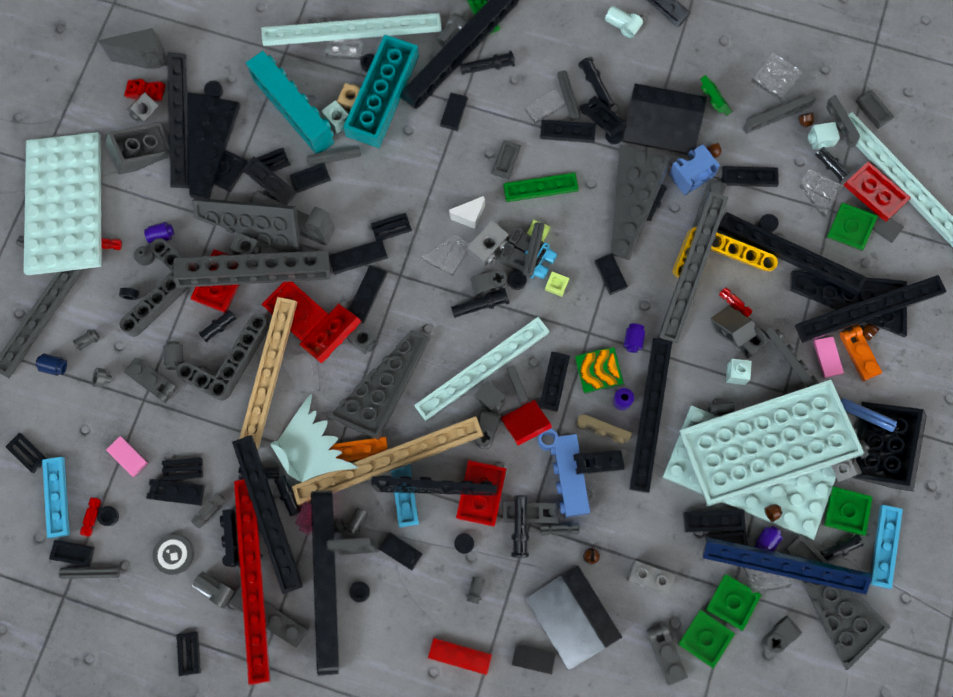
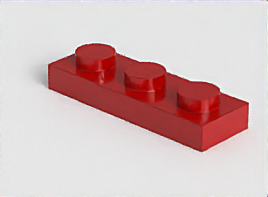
M433 638L428 659L484 675L488 673L492 654Z

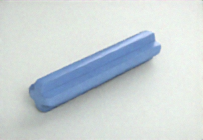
M841 399L846 412L891 432L895 430L897 421L848 399Z

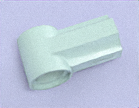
M615 6L609 9L605 17V21L619 28L622 34L628 38H633L643 24L642 18L637 14L632 13L629 15Z

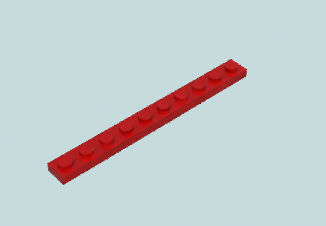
M245 480L234 481L248 685L271 682L259 526Z

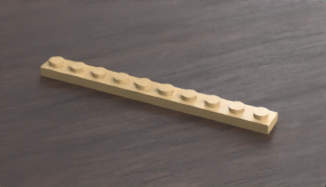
M475 416L352 463L358 469L328 472L296 484L292 488L297 505L301 506L311 502V491L332 490V493L369 480L371 476H380L480 438L484 435L479 421Z

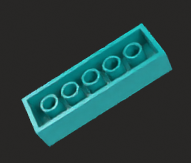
M384 34L343 126L346 137L380 148L401 100V92L407 86L419 59L418 45Z
M262 50L245 63L255 84L315 154L324 152L334 144L332 138L334 134L330 130L331 125L325 118L322 120L318 109L314 105L312 107L309 105L306 95L303 92L300 94L297 91V85L293 80L289 81L286 78L287 74L281 67L278 68L275 65L276 61L270 54L267 56Z

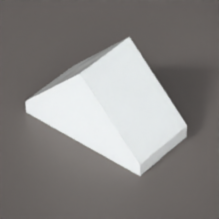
M484 196L450 209L449 215L451 220L475 229L485 207Z

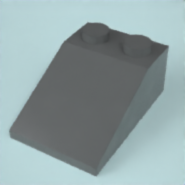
M153 28L99 40L100 45L112 62L146 69H158L161 66H166L163 46Z
M161 122L111 131L107 134L105 145L119 175L138 171L169 157V139Z

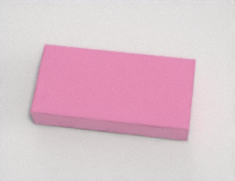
M834 337L814 340L813 345L823 378L842 375L844 371Z
M121 436L106 449L132 477H135L148 464Z

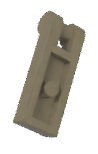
M584 414L578 417L576 423L579 429H592L596 435L601 437L607 435L619 444L628 443L632 434Z

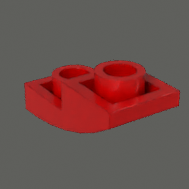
M143 79L128 80L124 96L136 100L142 93H146L153 101H162L165 84L162 82H145Z

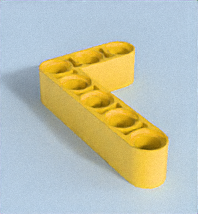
M696 227L688 230L672 271L677 278L680 275L679 267L684 264L687 256L686 250L690 247ZM716 232L715 237L718 239V245L716 247L711 246L710 251L761 271H772L777 267L778 260L773 254ZM730 244H733L736 248L733 254L728 251ZM747 251H751L753 254V258L750 261L746 258ZM766 257L770 260V265L767 268L763 264Z

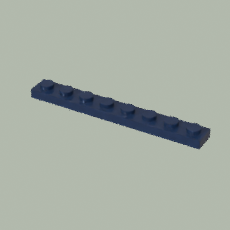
M707 537L703 550V559L861 594H867L872 580V575L868 572Z

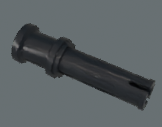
M512 50L506 54H494L492 58L460 64L462 75L493 68L500 70L502 67H515Z
M587 57L580 61L578 66L584 71L586 81L591 83L599 100L610 109L615 103L612 101L600 78L601 72L596 69L593 63L594 59Z
M502 288L501 291L492 294L486 293L484 297L451 306L454 318L486 308L494 309V306L504 303L509 304L505 288Z
M515 495L514 533L511 536L513 552H511V557L527 558L529 557L527 552L529 536L526 533L527 496Z

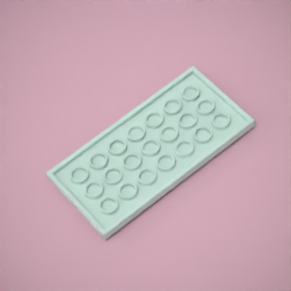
M99 132L26 140L24 274L36 275L102 267L101 135Z
M832 380L679 430L707 506L864 454Z
M691 405L681 430L718 418L719 416H714V414ZM679 433L662 478L703 495ZM828 466L721 503L738 510H744L747 514L797 535H802L809 540H814L836 475L832 467ZM771 504H778L781 507L782 516L772 522L767 518L764 508Z

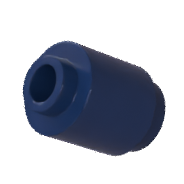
M43 353L37 357L35 366L39 372L58 376L64 375L66 372L67 361L63 360L62 357Z

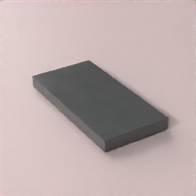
M371 538L327 541L328 549L339 555L376 553L379 551V544Z

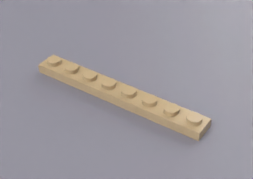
M277 297L239 438L253 435L257 450H259L298 303L294 300Z

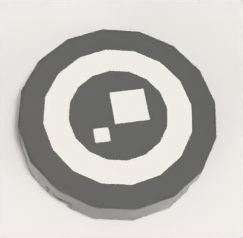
M180 535L163 537L156 543L153 550L155 566L160 572L168 575H177L184 572L194 558L192 544Z

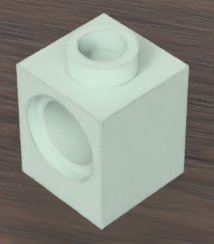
M335 100L321 112L323 118L329 122L331 128L338 134L344 131L343 126L348 113Z
M836 122L814 125L808 133V141L812 144L813 150L821 149L822 147H833L840 139Z
M731 359L727 364L726 383L746 385L750 381L751 361Z

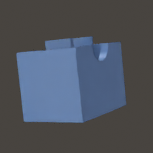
M703 144L694 149V152L690 150L688 157L691 160L687 161L683 158H678L671 167L669 176L685 196L706 183L709 178L715 177L720 166Z

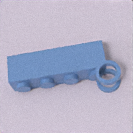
M553 429L543 432L538 437V445L542 450L550 451L551 455H555L556 462L553 463L554 474H558L559 482H556L557 493L562 496V501L559 502L561 514L564 513L565 518L589 515L590 508L584 475H576L575 469L577 464L573 459L574 454L580 453L577 434L558 437ZM544 435H551L554 443L546 445L542 442L541 438Z

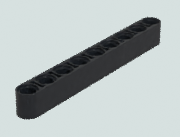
M489 0L402 90L400 98L414 109L419 108L516 7L519 0Z
M332 490L311 491L317 676L339 674L335 552L329 550L327 541L334 540Z

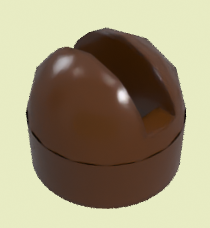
M813 113L798 116L800 125L803 127L811 126L814 122Z
M719 143L706 148L714 158H717L722 152Z
M867 324L862 329L863 336L869 341L880 329L873 324Z
M771 504L764 508L767 518L772 522L782 516L781 507L778 504Z
M595 548L587 549L583 555L585 562L588 564L597 563L600 559L599 551ZM591 551H594V561H590Z

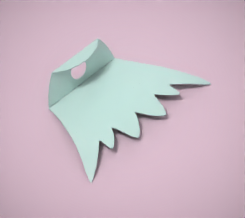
M312 394L304 401L280 438L270 444L286 472L300 482L328 472L358 469L352 463L336 458L342 454V451L329 450L338 440V437L322 436L328 421H320L313 424L316 411L309 414Z

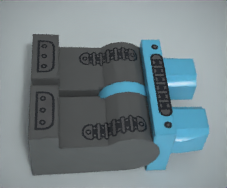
M516 227L509 239V243H507L500 255V263L523 272L531 236L524 233L521 228ZM541 241L532 276H529L530 278L534 279L536 276L545 279L549 268L542 265L543 261L553 264L557 258V253L549 249L550 244Z

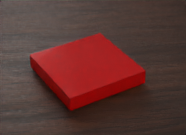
M535 400L501 417L502 423L517 446L552 428L550 421Z

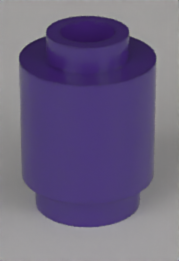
M167 222L148 226L147 229H144V234L148 243H152L158 238L168 241L172 240L174 230L171 224L168 225Z
M631 323L626 328L623 347L627 349L626 351L638 353V351L642 350L645 337L643 325Z
M628 388L617 390L613 397V405L620 411L629 409L634 402V394Z
M766 526L756 539L754 547L774 552L783 539L781 536L782 532L774 526Z

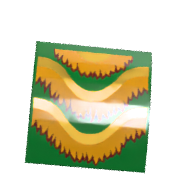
M614 347L575 356L585 394L624 385Z

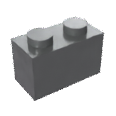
M730 306L711 317L715 332L737 348L756 336L754 321Z

